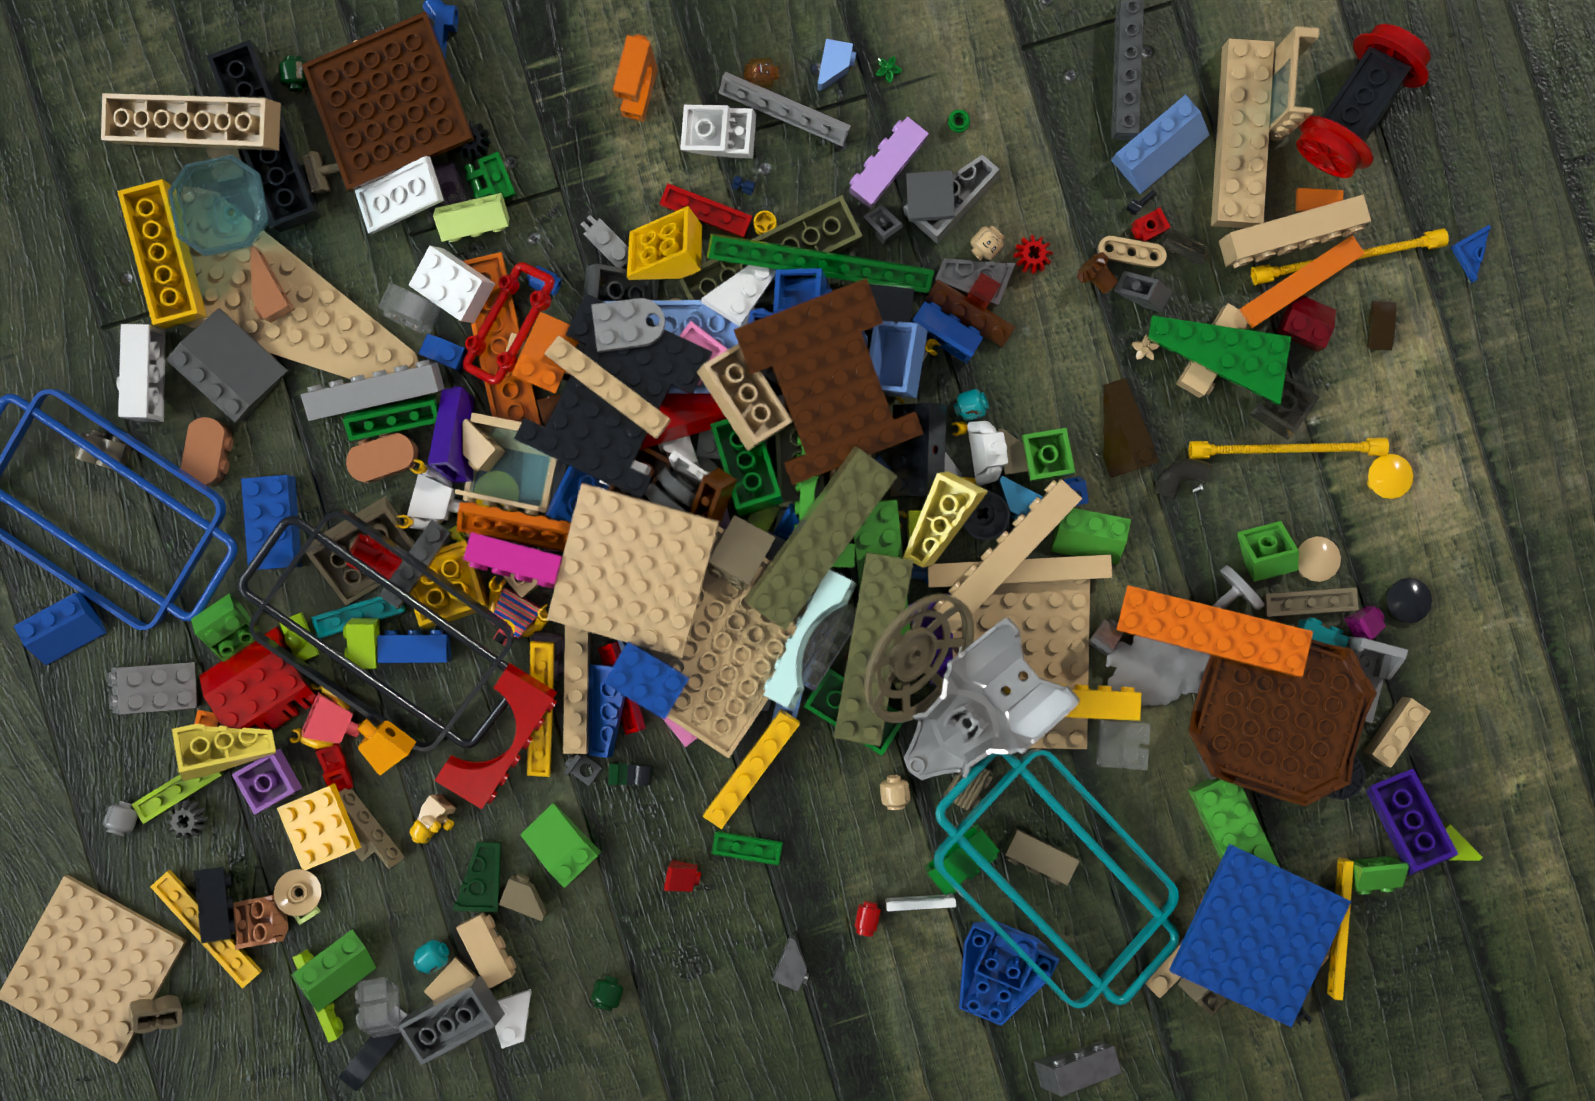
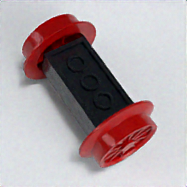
M1379 24L1373 28L1371 33L1358 35L1353 42V49L1360 60L1324 115L1322 117L1309 116L1298 126L1302 135L1298 139L1296 147L1299 153L1319 170L1335 177L1350 178L1357 169L1370 167L1373 163V154L1365 142L1402 87L1418 88L1427 83L1429 72L1426 66L1431 60L1430 51L1418 37L1401 27L1391 24Z

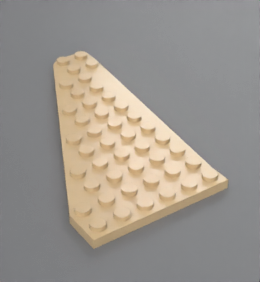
M183 184L179 185L176 201L207 318L218 308H221L269 353L348 379L364 374L365 378L373 377L372 372L386 369V373L395 372L394 367L406 364L408 368L416 367L415 363L419 362V358L411 348L221 195L211 190ZM252 246L262 251L295 309L272 323L260 319L254 310L256 305L252 299L250 248ZM207 318L181 325L196 329Z

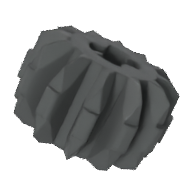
M185 800L182 804L176 803L174 805L175 810H169L168 814L172 818L167 819L166 823L172 824L173 827L169 829V832L176 831L175 838L183 836L185 840H189L192 836H199L200 830L206 829V825L202 822L208 820V817L202 816L205 808L198 809L199 802L191 804L190 800ZM188 816L190 820L186 823L185 819Z

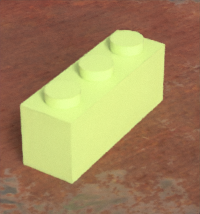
M502 193L435 208L433 215L442 242L447 240L455 242L469 235L477 237L491 230L493 232L502 231L508 227L510 219Z

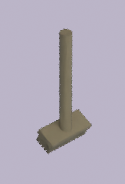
M310 151L309 154L302 156L308 180L310 181L311 191L318 194L331 192L328 174L340 172L338 164L325 165L322 153Z

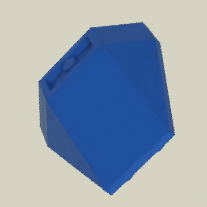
M986 921L973 923L964 941L959 1009L1002 1026L1045 982ZM995 921L1036 965L1051 978L1059 962V957L1037 937Z

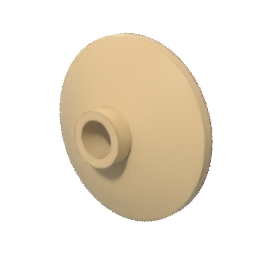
M302 869L285 873L278 880L274 889V899L278 908L291 916H302L314 910L322 894L318 878L311 872ZM298 888L303 890L301 897L295 895V891Z

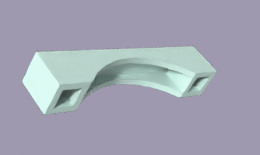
M828 571L818 585L815 594L809 597L807 601L808 608L805 614L798 618L796 623L797 629L794 635L788 638L785 645L787 649L783 657L781 656L775 664L776 671L773 677H770L765 683L764 696L794 710L804 690L802 661L809 638L816 627L827 616L847 605L857 585L855 582L836 572Z

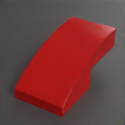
M335 743L330 747L316 749L315 753L323 768L322 776L327 787L335 784L338 792L345 788H353L351 774L340 744Z

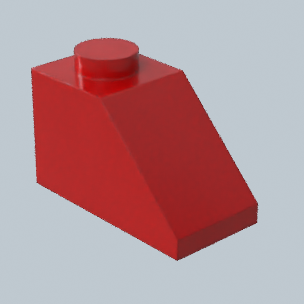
M671 860L667 870L664 891L693 892L694 885L699 886L701 872L697 871L698 865Z

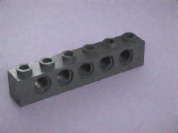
M1119 0L1116 4L1111 140H1132L1139 134L1144 0Z

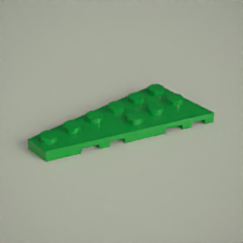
M1152 315L1147 340L1205 367L1210 372L1236 385H1240L1278 406L1281 404L1291 341L1290 336Z

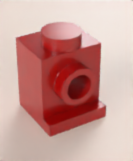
M1161 207L1135 220L1131 224L1133 236L1136 240L1147 242L1165 233L1170 228ZM1147 222H1151L1153 229L1147 227Z

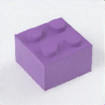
M281 749L276 750L275 754L260 758L232 774L254 815L303 789Z

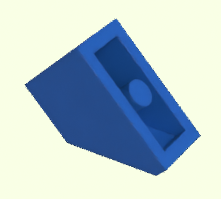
M427 334L419 355L461 373L463 360L468 351L447 340Z

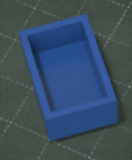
M628 642L605 679L604 684L659 717L666 719L690 677L639 646Z

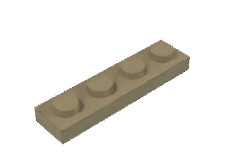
M1357 587L1263 594L1265 617L1359 610Z

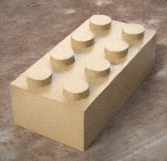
M739 344L703 364L697 371L748 451L785 429L793 422L761 371L753 374L749 373Z

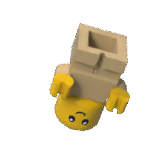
M441 794L429 795L421 807L418 819L410 828L412 840L418 844L428 843L434 834L440 830L442 823L446 831L451 830L454 822L448 819L447 816L454 813L457 808Z

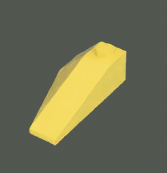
M193 724L172 729L178 770L183 781L208 776L276 753L272 730L227 728V726L211 727L204 724Z

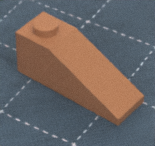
M252 246L250 248L252 299L256 305L254 310L260 319L272 323L295 309L262 251Z

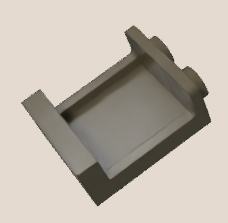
M734 515L709 559L707 566L709 573L720 579L722 577L728 580L730 585L736 589L747 590L767 552L770 550L775 537Z

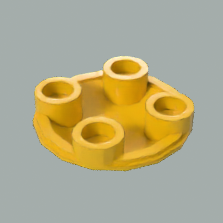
M1387 454V456H1378L1369 468L1368 487L1382 498L1394 499L1401 497L1408 492L1413 483L1412 467L1406 459L1399 455Z

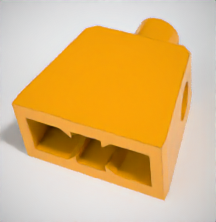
M366 719L357 727V730L365 736L359 744L358 750L379 775L405 758L416 743L414 739L389 721H384L375 727Z

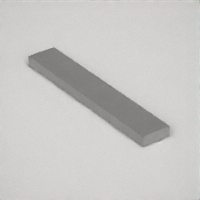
M725 72L722 77L719 94L842 147L844 146L851 125Z

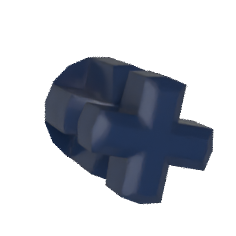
M735 176L731 187L735 190L741 187L743 193L751 196L756 183L750 180L742 182V177Z

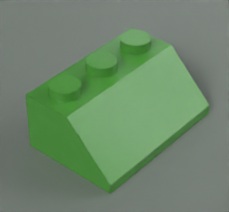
M1073 508L1055 527L1050 552L1070 556L1111 555V564L1118 565L1127 543L1131 519Z
M350 930L292 973L291 977L315 1010L319 1012L375 970L376 966L366 947L355 932Z

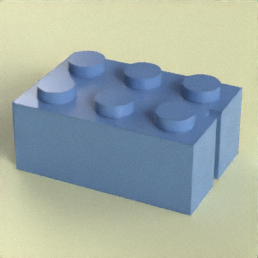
M883 321L882 324L873 327L869 354L885 396L917 398L928 331L918 323L898 322L896 324L891 321Z

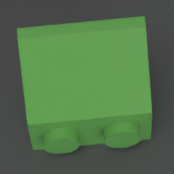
M1067 428L1022 435L1030 481L1061 478L1075 473Z
M1282 521L1237 532L1245 566L1254 582L1298 571L1299 550Z
M1393 856L1351 860L1354 862L1352 889L1357 891L1358 894H1371L1372 890L1378 889L1381 892H1393L1395 888L1403 887L1409 868L1408 863Z

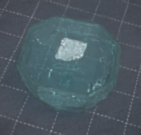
M233 155L186 164L168 190L177 238L204 256H215L252 248L262 236L269 222L260 173ZM234 210V215L230 217L229 212Z

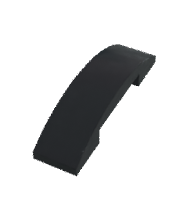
M396 1005L340 1074L339 1078L353 1090L357 1091L402 1036L397 1026L408 1013L399 1005Z

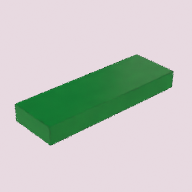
M715 830L711 854L779 866L783 842Z

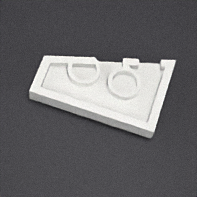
M749 265L701 299V303L740 327L749 315L750 310L754 308L775 278L776 270Z

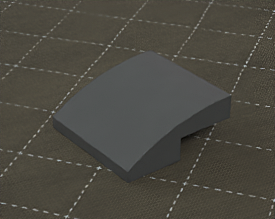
M953 170L906 173L909 222L955 219Z

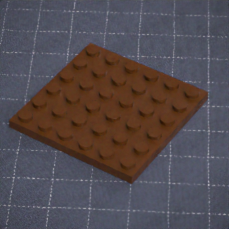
M426 11L302 64L345 187L349 192L381 180L424 156L433 158L475 140L431 19Z

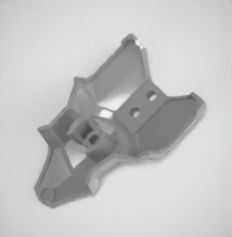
M1007 617L948 662V670L944 674L942 695L926 712L913 715L914 719L918 720V724L911 744L904 756L905 764L909 772L921 780L955 772H961L962 776L966 778L971 770V766L990 753H1025L1036 741L1071 712L1080 700L1069 686L1039 678L1024 659L1021 630L1011 618ZM1022 671L1028 673V679L1021 680L1019 678ZM1004 686H1008L1011 689L1010 694H1006L1003 691Z

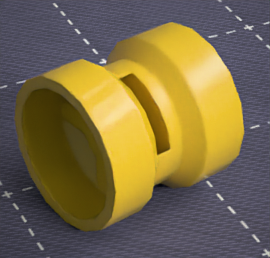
M761 211L756 214L754 229L758 236L777 227L776 218L773 213Z

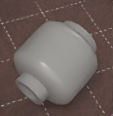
M120 801L119 805L109 806L103 825L107 828L106 832L125 837V834L133 832L138 815L130 803Z

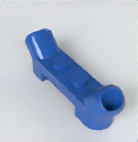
M425 0L423 10L429 14V17L434 22V30L446 60L448 31L457 32L458 7L456 5H446L442 0Z

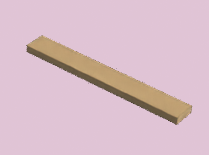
M1111 555L1024 559L1002 583L1112 578ZM981 562L944 563L927 566L928 587L953 586L957 581L961 584L966 578L964 573L973 564L977 567Z

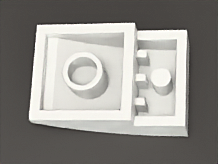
M684 105L680 150L711 156L753 159L756 127L755 111L746 108H730L728 105Z

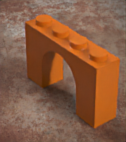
M635 34L634 37L627 35L613 92L615 97L623 99L620 108L623 117L644 122L658 68L651 42L645 36Z

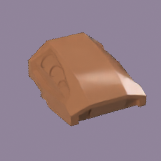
M274 895L234 903L233 911L237 943L235 950L282 942L289 929L287 914L278 908Z

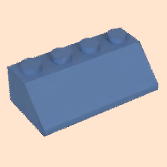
M1185 94L1119 150L1111 161L1141 194L1209 137L1210 134L1201 112Z

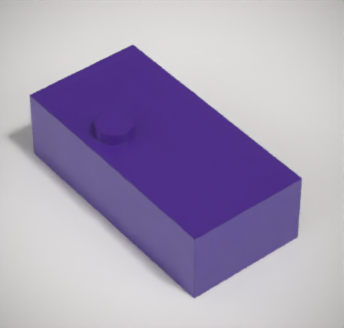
M1414 769L1371 785L1366 790L1400 859L1408 863L1409 868L1407 872L1409 876L1458 855Z

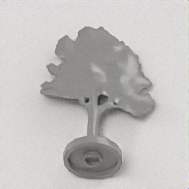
M1225 565L1220 570L1232 588L1213 607L1225 609L1239 596L1257 611L1265 606L1260 597L1232 568ZM1135 635L1133 636L1134 643L1132 645H1128L1123 641L1118 642L1113 651L1107 655L1105 666L1117 668L1114 675L1108 679V686H1112V690H1121V686L1135 687V691L1141 692L1142 706L1167 705L1171 701H1176L1181 694L1197 693L1210 654Z

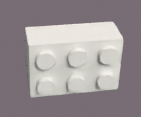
M429 246L409 286L458 320L474 323L495 283L445 249Z

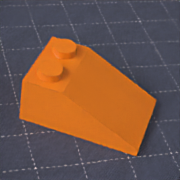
M540 312L512 375L557 394L566 370L548 358L544 353L558 335L575 348L577 347L578 342L566 336L570 324Z

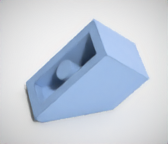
M826 39L817 90H824L846 75L849 71V66H854L856 52H852V43Z

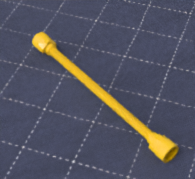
M1442 228L1425 232L1424 236L1413 240L1363 249L1365 254L1358 258V260L1416 247H1427L1428 249L1445 247L1449 242L1446 229ZM1313 260L1280 267H1272L1270 264L1252 267L1251 278L1253 284L1259 285L1275 280L1274 278L1280 275L1300 270Z
M1386 437L1367 438L1366 441L1361 443L1216 446L1215 444H1209L1208 441H1190L1188 446L1190 459H1209L1210 456L1215 454L1360 451L1367 453L1368 456H1387L1389 452V441Z

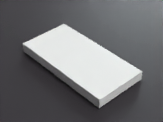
M424 156L402 167L381 180L355 190L369 234L381 231L444 201L431 158L428 156Z

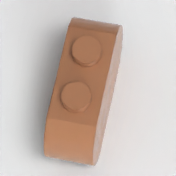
M208 417L198 418L191 422L187 430L181 469L208 487L222 482L229 470L228 454L233 448L230 428L222 421Z
M391 432L381 434L380 438L373 441L371 438L359 441V445L352 447L349 451L346 465L353 478L370 484L408 471L410 468L413 469L417 464L413 460L418 459L419 452L417 445L411 438L400 433Z

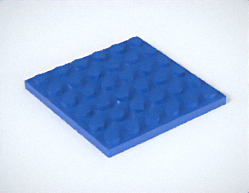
M1229 844L1169 971L1292 1027L1351 901Z

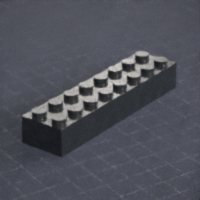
M250 40L207 56L222 97L266 98L278 102L260 51ZM280 109L279 151L242 149L270 226L279 233L322 217L283 112Z

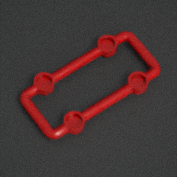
M524 262L516 264L510 275H504L499 279L498 286L501 291L477 335L468 337L465 342L468 352L463 360V368L468 373L491 385H498L503 381L507 372L514 370L518 361L516 355L540 311H545L551 304V297L549 295L554 287L553 276ZM523 271L544 281L545 284L542 290L534 291L530 295L532 308L508 352H502L497 356L496 361L499 369L494 376L473 365L472 362L476 356L483 354L486 350L485 338L508 296L514 295L518 291V278Z

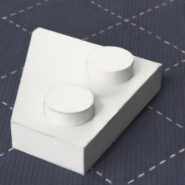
M673 451L669 457L673 471L697 488L700 486L702 477L710 473L704 471L676 451Z

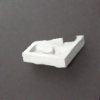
M531 989L497 1000L505 1013L495 1026L502 1048L525 1040L529 1003L532 994Z

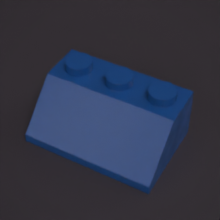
M924 302L911 323H918L927 329V340H936L941 345L938 347L967 364L983 339L980 336V331L972 326L967 328L960 323L961 320L953 314L946 315L941 312L942 308L937 304Z
M74 593L14 625L23 645L44 665L60 659L107 633L90 599L82 593Z

